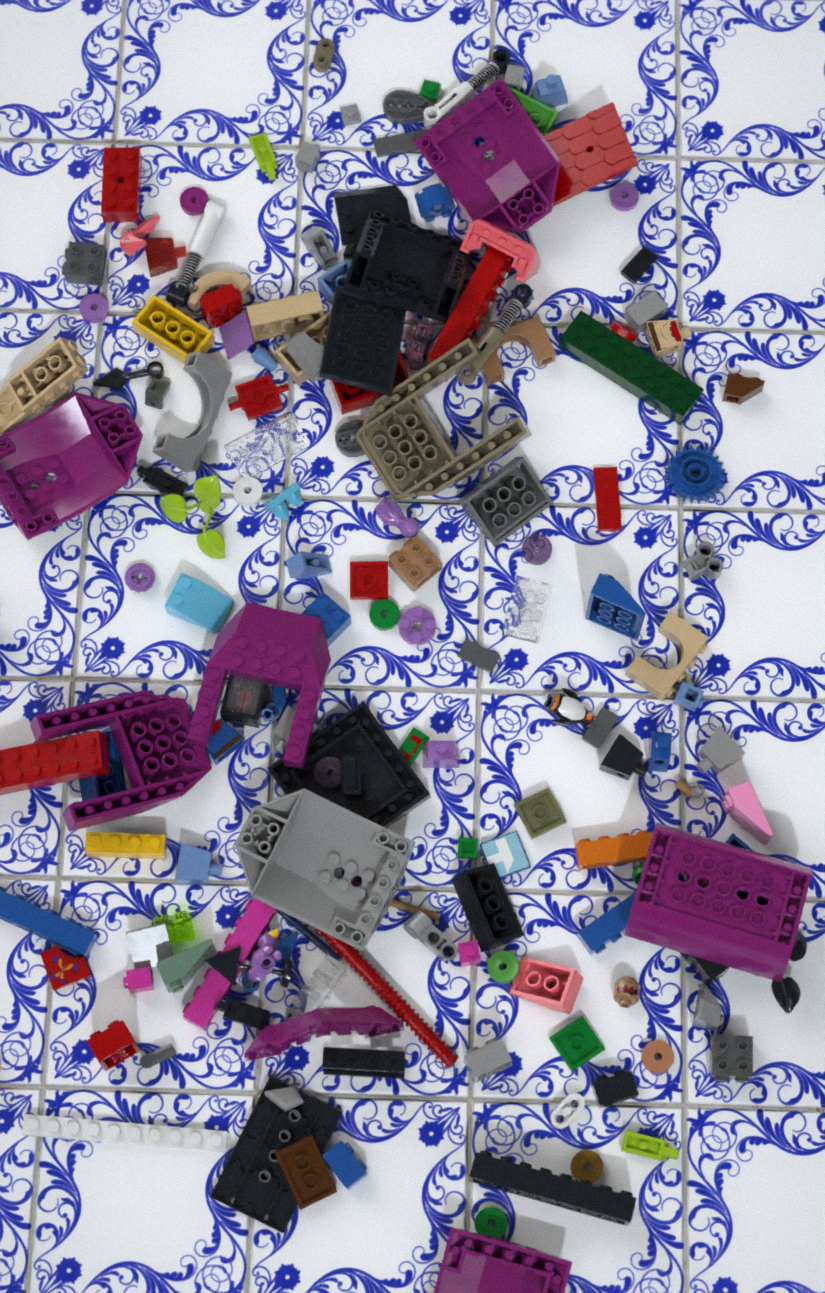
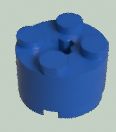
M442 183L429 185L422 188V193L419 194L417 192L414 197L420 217L425 222H432L435 220V217L442 216L447 218L452 215L455 204L448 184H446V187H443Z

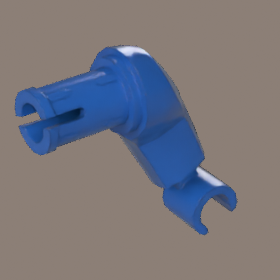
M279 686L272 687V700L263 708L261 713L265 721H275L280 717L287 704L285 688Z

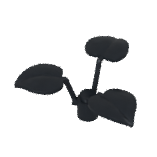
M797 931L790 960L793 962L801 960L807 950L806 939L800 931ZM791 977L782 978L781 982L772 980L771 989L775 999L787 1014L791 1013L797 1005L801 994L797 982Z

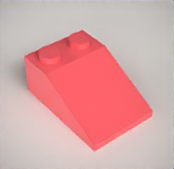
M523 957L520 963L519 974L514 979L509 993L553 1011L571 1015L584 978L574 968Z

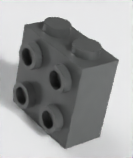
M69 241V247L65 249L66 264L62 266V275L65 276L66 282L102 286L108 255L106 245Z
M712 1034L710 1037V1078H715L716 1082H727V1079H735L737 1083H747L748 1080H751L753 1077V1036Z

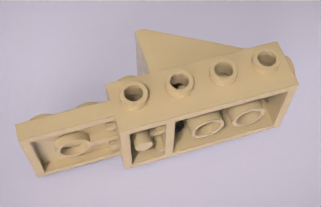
M63 337L57 338L5 382L7 385L0 390V435L8 433L29 414L35 415L40 413L47 404L57 405L67 397L73 383L83 378L89 369L86 366L85 358L78 353V347L73 340Z

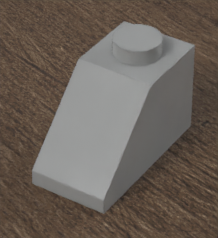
M313 226L299 235L307 251L322 269H326L338 261L323 229Z

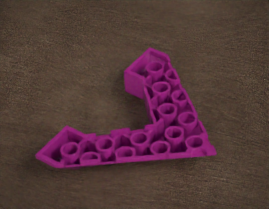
M375 1005L356 1008H317L276 1025L265 1026V1029L260 1030L244 1053L246 1061L286 1054L285 1050L290 1049L294 1042H296V1045L308 1042L313 1035H316V1038L330 1036L331 1032L334 1031L338 1035H352L351 1031H356L359 1035H364L365 1038L404 1031V1023L382 1008L375 1007Z

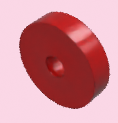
M613 320L610 328L615 333L627 340L635 342L639 336L634 329L618 320Z

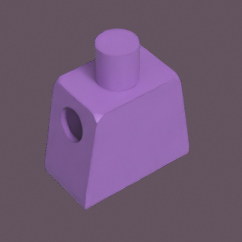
M427 741L423 747V768H460V749L456 741Z

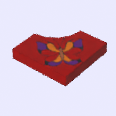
M59 946L40 953L54 991L91 977L85 957H69L62 952Z

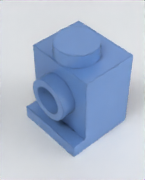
M683 682L673 704H678L695 712L697 708L701 709L705 698L702 697L704 691ZM688 697L692 698V699H693V702L690 701V700H687V698H688Z

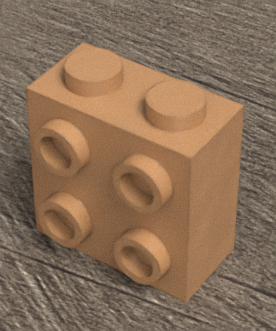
M418 536L413 540H407L401 550H396L389 556V567L413 592L417 591L442 570L440 559Z

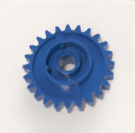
M690 445L689 450L683 447L682 453L677 450L676 456L671 455V461L667 462L666 466L668 468L665 469L667 474L665 480L669 481L667 487H672L671 493L677 492L676 498L683 496V502L689 499L690 504L693 503V500L700 504L701 499L707 502L708 496L713 499L714 493L719 494V488L723 487L724 483L722 481L725 480L723 475L725 469L721 468L723 462H717L719 456L713 457L714 451L707 453V447L700 450L699 445L696 449H693L692 445ZM696 472L699 474V476L694 477L691 475V473Z

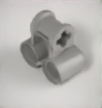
M701 542L697 547L695 556L689 557L681 563V566L686 569L690 581H694L704 574L712 580L720 577L723 570V562L717 557L712 558L714 546L710 542ZM706 550L709 555H703L700 551ZM710 566L717 567L718 571H712Z

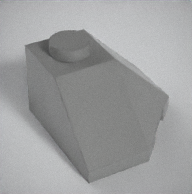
M703 983L699 987L692 1026L716 1031L718 1026L723 1024L724 1014H721V1006L707 985Z

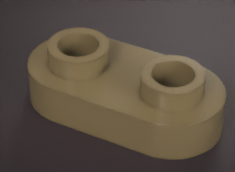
M321 39L317 44L313 67L318 72H326L331 67L335 52V45L331 39Z

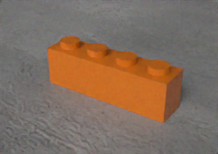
M647 830L637 832L636 835L622 833L615 838L601 836L598 840L590 841L588 838L579 840L578 843H575L574 847L578 870L645 861L653 832L648 833Z

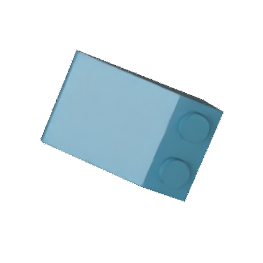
M181 573L165 604L166 612L170 615L218 634L235 601L202 581Z

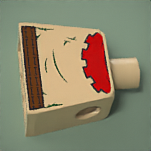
M675 319L646 322L645 332L653 357L656 359H661L681 350L683 339L691 337L690 328H679Z

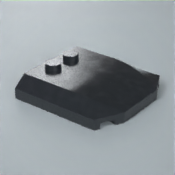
M396 185L334 193L344 260H353L355 250L371 210L380 211L386 216L397 217L401 221L411 223L408 200Z

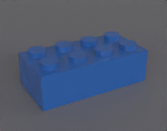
M324 592L301 613L321 618L328 647L351 625V616Z

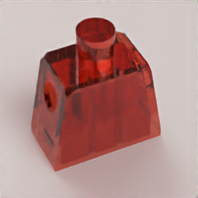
M143 238L147 242L145 252L150 277L177 269V258L187 257L186 247L174 248L173 238Z

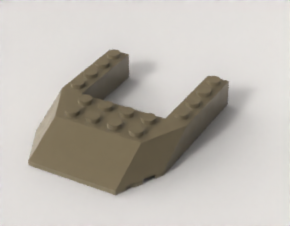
M467 338L393 388L391 396L383 395L373 404L371 412L365 418L363 426L355 436L394 500L435 495L472 475L532 435L523 418L516 417L458 456L422 397L483 356L477 344L471 338Z

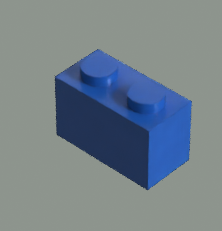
M341 1140L323 1154L322 1157L348 1191L367 1176L365 1170L368 1168L361 1159L357 1161L353 1156L355 1151L348 1142L344 1144Z

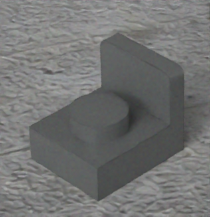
M153 377L145 391V405L162 409L164 398L170 390L171 382Z

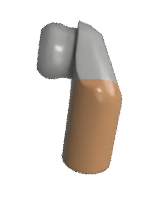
M680 779L675 784L687 798H699L705 791L703 785L688 786L683 779Z

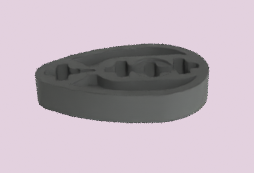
M395 90L385 97L383 113L392 123L414 124L424 121L423 113L425 107L434 106V104L417 93ZM399 105H402L401 110H398Z
M364 420L349 421L337 429L335 443L337 449L347 457L365 455L355 437L358 430L363 426ZM351 436H354L356 439L355 443H352L350 440ZM345 438L347 444L343 445L341 439Z

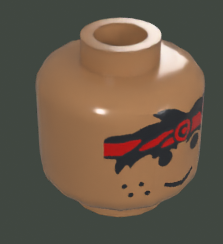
M624 976L617 980L613 993L615 1002L619 1003V1006L623 1008H630L638 1003L640 984L636 979Z

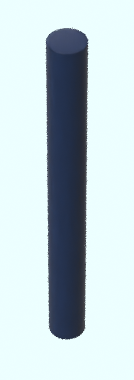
M280 910L277 911L280 916L333 961L338 963L342 957L299 920Z

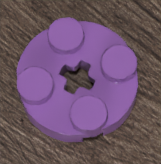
M421 606L410 608L400 616L398 622L399 634L408 644L424 645L435 635V617L430 611ZM413 623H421V629L416 628L414 630Z

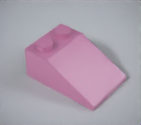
M750 781L729 788L723 798L724 801H722L724 810L729 812L730 816L763 845H767L773 833Z

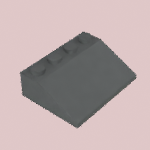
M515 457L458 499L468 517L494 547L553 504L524 457Z

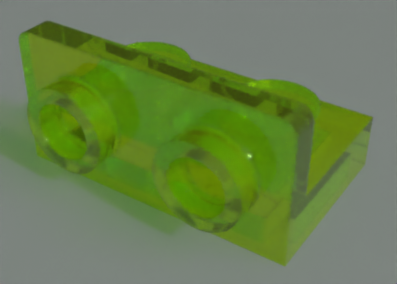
M182 910L175 912V915L167 916L166 914H161L152 919V925L166 923L171 944L195 940L191 912Z

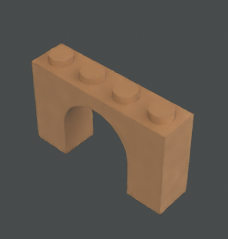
M530 317L522 323L509 325V328L503 333L504 338L480 371L487 386L504 380L505 371L497 356V351L508 342H520L530 349L538 368L555 362L556 352L540 317ZM482 336L473 339L476 344Z

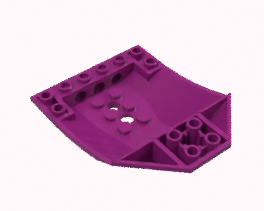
M502 77L413 141L445 187L446 184L449 185L453 199L470 223L477 219H483L503 230L523 233L552 212L561 160ZM482 137L485 140L484 144L480 147L476 146L475 140ZM488 151H492L495 154L494 159L491 161H487L484 157Z
M73 392V394L41 415L0 436V504L27 541L92 508L129 482L143 434L125 405ZM48 473H53L56 479L54 481H47L45 476ZM31 483H37L39 487L37 489H31L29 485Z

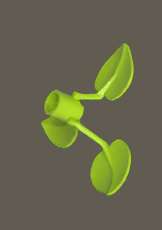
M217 474L202 477L195 481L193 485L194 494L201 501L194 505L185 507V499L178 494H168L160 499V507L164 514L176 523L183 522L187 518L186 511L200 506L202 512L209 513L203 527V533L197 535V544L200 550L207 556L216 559L225 558V541L223 536L214 529L207 531L212 515L215 514L214 509L221 502V487Z

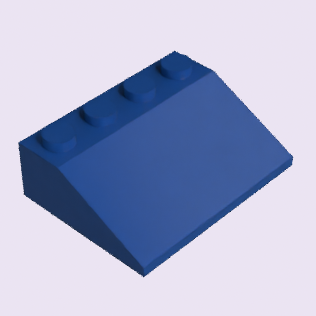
M599 573L590 593L585 619L638 641L646 612L613 576Z

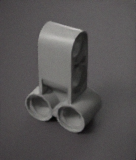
M422 911L416 912L403 927L410 936L421 941L440 960L447 962L457 956V946L432 924V920ZM429 933H434L437 936L435 944L429 942ZM444 947L451 948V957H446L443 954Z

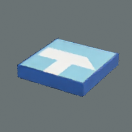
M517 831L480 844L487 865L495 864L500 879L531 868Z

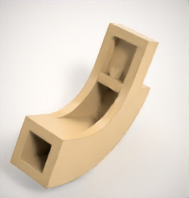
M218 270L205 274L194 283L195 292L189 297V307L196 313L200 308L199 298L202 295L214 292L219 287L231 283L235 289L238 288L240 290L241 300H243L252 289L251 280L238 272L230 270Z

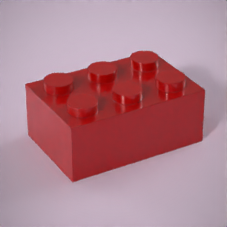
M123 1020L111 1022L106 1030L94 1032L89 1036L90 1039L87 1040L105 1072L141 1051Z

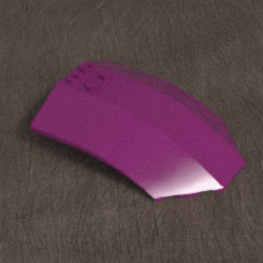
M451 1227L434 1293H565L572 1261L489 1235Z

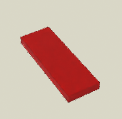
M617 467L594 468L598 532L621 531Z

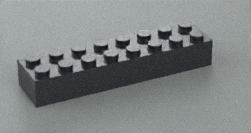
M483 1150L480 1153H475L468 1180L469 1182L624 1226H628L631 1223L637 1199L632 1197L633 1193L621 1190L618 1193L612 1191L613 1188L607 1185L593 1186V1182L586 1179H580V1181L572 1180L573 1176L560 1173L558 1176L552 1174V1170L543 1167L540 1170L533 1169L532 1164L520 1162L519 1165L512 1163L511 1158L500 1156V1159L492 1157V1153Z

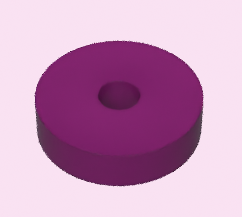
M199 187L187 188L180 196L181 209L190 216L203 214L209 201L207 193Z

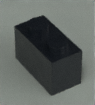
M623 1069L614 1072L615 1076L607 1078L606 1075L594 1078L595 1081L592 1082L591 1086L598 1109L636 1098L639 1095L632 1071L626 1072Z

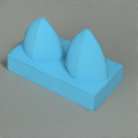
M297 482L291 484L264 504L267 511L271 510L278 518L287 521L289 519V511L284 500L286 499L293 506L300 507L302 495L299 489L301 487Z

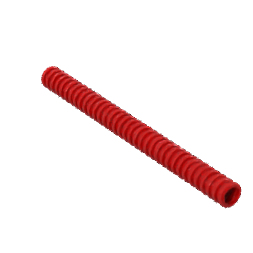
M316 929L317 932H321L320 935L322 937H325V941H329L330 946L333 945L334 950H338L337 953L342 955V959H346V963H350V967L355 968L354 971L359 973L358 976L363 977L364 982H368L367 985L372 987V991L375 990V994L380 995L381 1000H385L384 1003L389 1005L388 1008H392V1012L394 1014L397 1013L398 1018H402L401 1021L406 1023V1027H410V1031H414V1035L419 1036L418 1039L423 1041L424 1046H428V1050H432L431 1053L436 1055V1059L441 1060V1064H445L444 1067L446 1069L450 1068L458 1060V1054L455 1055V1051L450 1050L449 1045H445L446 1042L441 1040V1036H437V1032H433V1028L428 1027L429 1024L424 1022V1018H420V1014H416L414 1008L411 1009V1005L407 1004V1000H403V996L398 995L397 990H393L394 987L389 985L390 982H386V978L381 977L380 972H376L377 969L372 967V963H368L369 960L367 958L364 959L363 954H359V950Z

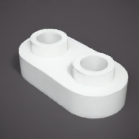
M578 1093L569 1094L551 1113V1124L557 1129L566 1128L584 1109V1098ZM576 1101L578 1107L573 1108L570 1103ZM557 1116H563L564 1121L558 1122L556 1119Z

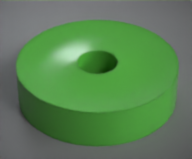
M498 951L489 958L487 971L495 982L506 984L512 982L518 976L520 965L516 956L511 952ZM506 964L507 968L505 970H501L500 966Z

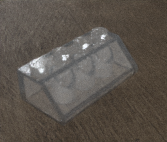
M290 411L224 445L231 462L244 481L310 447L294 413Z

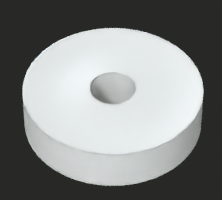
M250 476L242 477L233 486V496L239 505L251 507L258 504L262 499L263 488L260 481ZM246 490H251L250 493H245Z

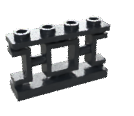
M324 1047L323 1075L404 1079L405 1052Z

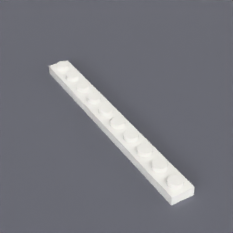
M24 1114L22 1129L23 1136L226 1153L228 1135L227 1131L32 1114Z

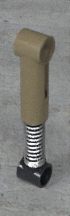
M519 284L515 287L514 295L509 305L505 307L500 317L492 326H489L477 343L483 356L457 374V379L461 384L470 385L475 381L478 372L504 338L503 333H505V330L513 323L518 313L531 304L532 289L529 285ZM519 295H526L527 297L521 298ZM469 371L471 374L465 375L463 372Z

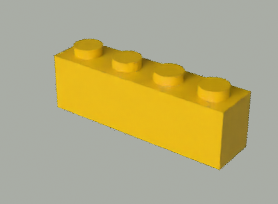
M86 832L85 853L87 857L166 860L167 838L166 835Z

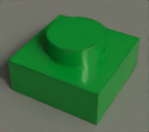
M424 79L419 95L427 98L429 101L436 102L441 90V84Z
M459 837L457 858L477 860L478 839Z

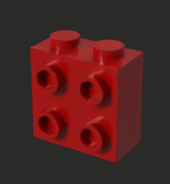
M232 283L223 285L214 292L205 293L199 298L201 314L209 329L222 326L223 323L242 312L241 292L238 288L235 289Z

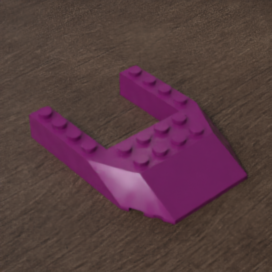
M246 602L218 633L205 669L187 737L189 744L209 748L227 676H234L300 691L283 762L285 766L304 769L331 662L321 618Z
M142 690L34 717L30 727L36 743L109 725L132 789L68 805L63 812V817L69 832L140 814L183 797L212 769L204 747L191 745L188 742L187 737L192 722V715L185 699L171 698L164 694L161 696L150 694V691Z

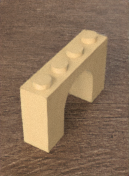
M671 611L659 626L658 632L678 646L682 655L681 662L676 667L665 670L656 668L637 655L625 673L626 677L662 702L666 697L670 698L676 690L673 687L677 682L681 683L687 675L685 671L688 667L690 669L693 668L697 662V655L699 653L703 654L708 647V644H706L708 636Z

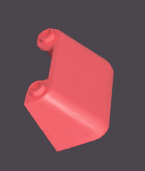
M477 219L470 224L460 247L461 251L468 254L474 248L479 250L490 245L514 258L511 267L517 271V280L524 283L537 274L541 260L533 245L483 219Z

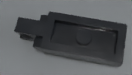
M140 465L137 470V475L143 478V482L165 495L178 494L183 496L188 488L187 483L157 467H151L149 470Z
M227 999V1002L219 1000L214 1005L215 1010L224 1012L223 1017L226 1020L257 1030H263L267 1025L270 1013L268 1010L234 999Z

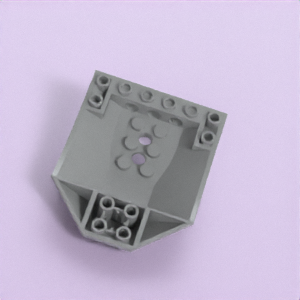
M302 789L253 807L235 842V846L253 898L363 951L383 920L398 890L416 842L357 815L307 789ZM339 867L345 870V875L340 879L334 876L335 869ZM356 876L362 878V884L359 887H354L352 884V880Z

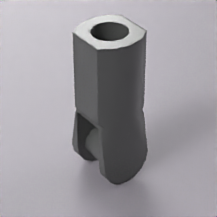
M172 1043L142 1056L140 1065L143 1068H150L176 1056Z

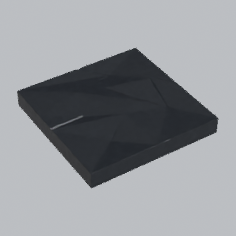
M364 702L311 737L304 769L285 766L283 757L267 767L285 795L307 789L385 828L431 798L426 787ZM340 755H361V795H341Z

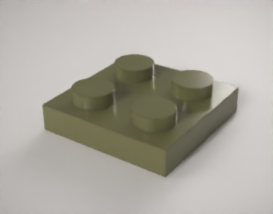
M549 787L514 804V808L531 840L567 822Z

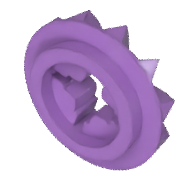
M134 564L125 573L126 585L130 590L137 593L146 592L149 588H152L155 581V573L147 564ZM142 572L143 578L146 579L142 580L139 585L138 580L135 578L139 577Z

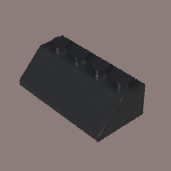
M494 863L462 871L451 880L474 936L478 941L481 953L499 948L524 936Z

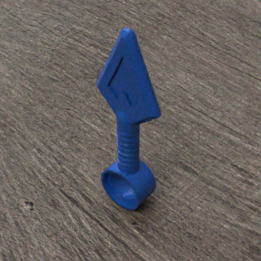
M298 932L279 939L278 947L275 950L278 949L282 955L281 960H276V962H284V960L290 959L299 935ZM246 973L241 980L244 990L250 993L256 992L260 987V981L256 982L253 987H247L245 983L249 979V975Z

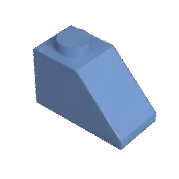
M301 551L286 560L290 578L304 580L332 573L328 555Z

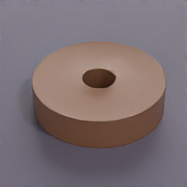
M651 1041L642 1051V1064L652 1073H664L673 1064L674 1052L671 1046L664 1041ZM660 1054L661 1060H656L654 1055Z

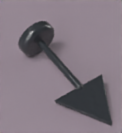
M241 946L204 960L234 986L238 968L246 970L252 968L251 965L239 963ZM284 960L281 970L273 969L271 974L280 975V985L285 988L289 986L292 960Z

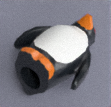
M561 689L566 695L556 692L552 693L544 703L546 710L560 719H552V722L563 726L577 723L589 725L593 721V713L587 710L576 693L569 689Z

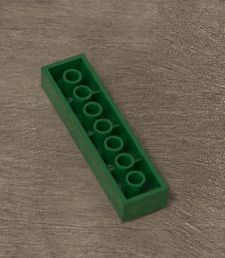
M583 311L578 313L560 337L559 348L679 425H682L702 397L704 390L702 387Z

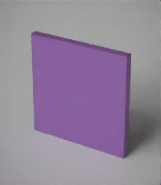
M246 310L219 327L228 360L255 344Z

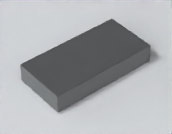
M466 639L457 657L492 674L500 655Z
M602 707L583 735L582 740L599 749L619 719V716Z

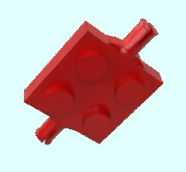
M270 374L235 386L238 401L228 404L230 411L241 408L245 412L247 420L250 421L283 409L280 393L290 389L287 383L276 386Z

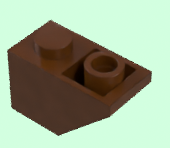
M728 373L722 401L742 404L761 393L765 381L757 377L748 378L738 373Z

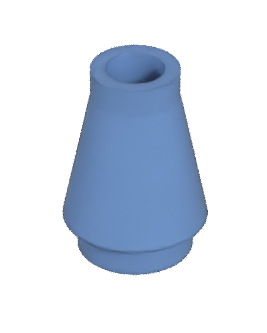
M259 346L251 356L254 360L253 362L271 372L279 365L265 347Z

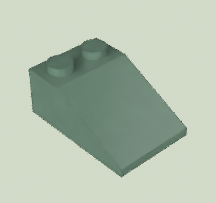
M212 939L156 963L168 993L171 991L176 993L183 990V986L187 985L205 964L204 960L209 959L216 951Z

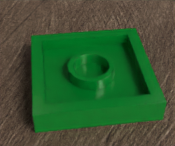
M583 1016L549 1037L550 1042L571 1073L605 1051L604 1046Z

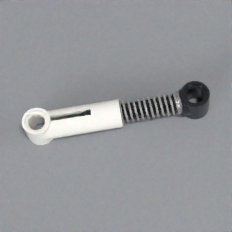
M505 49L496 50L488 65L483 67L468 81L462 82L436 105L427 107L423 113L424 127L427 130L431 129L475 96L476 90H479L496 74H505L508 64L510 65V53Z
M210 200L207 202L204 216L187 252L189 256L180 272L177 283L169 287L166 302L183 308L186 306L190 295L189 286L192 283L191 281H193L192 278H194L200 262L205 259L220 223L225 219L227 206Z

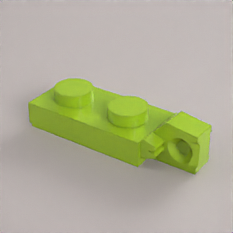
M266 132L248 137L262 173H267L269 181L275 180L276 172L274 169H277V160Z
M625 1131L621 1152L665 1162L667 1158L677 1160L679 1150L669 1148L670 1143L665 1142L666 1140Z

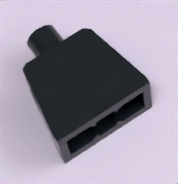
M621 734L616 738L599 768L601 771L628 781L633 773L644 778L649 770L648 767L640 763L644 755L643 752Z

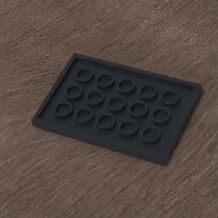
M336 286L318 377L391 396L394 388L406 310Z

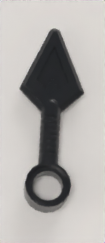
M158 361L150 362L147 369L128 373L116 367L95 380L93 385L121 390L130 379L149 376L151 379L153 377L161 379L164 375V368ZM159 367L161 370L158 374H152L151 369Z

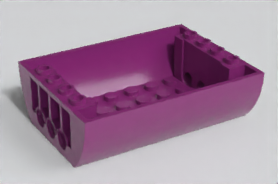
M656 823L624 935L781 982L794 947L812 876V868ZM685 873L689 880L682 882L678 879V875ZM705 879L708 882V887H700L697 881ZM737 892H746L748 898L745 900L738 898ZM757 898H766L768 904L764 906L758 904Z

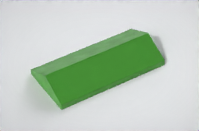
M508 86L541 134L550 133L559 112Z

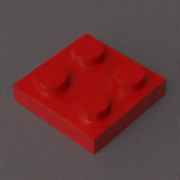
M388 561L350 562V600H388Z

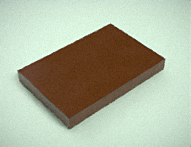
M312 1135L274 1152L299 1210L338 1192Z

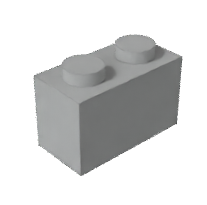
M654 290L650 294H644L638 302L629 304L625 309L624 319L637 333H640L645 329L646 322L657 321L665 316L668 306Z

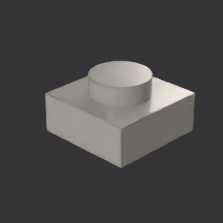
M357 104L340 107L344 126L361 123Z

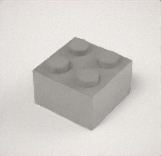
M496 1038L490 1039L485 1042L484 1047L479 1049L477 1046L467 1050V1054L464 1056V1064L474 1084L511 1067L512 1063L502 1038L499 1040Z

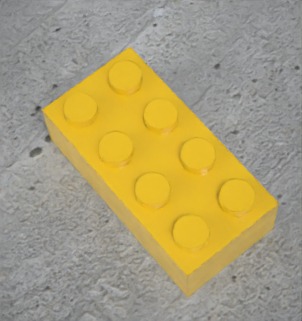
M155 295L151 297L132 321L135 333L185 364L189 353L201 351L206 354L215 343L213 332Z

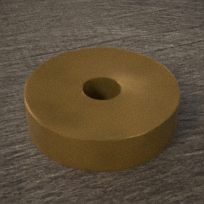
M582 1150L574 1155L570 1164V1170L577 1181L586 1179L595 1182L602 1175L603 1161L596 1152ZM583 1164H590V1170H585Z

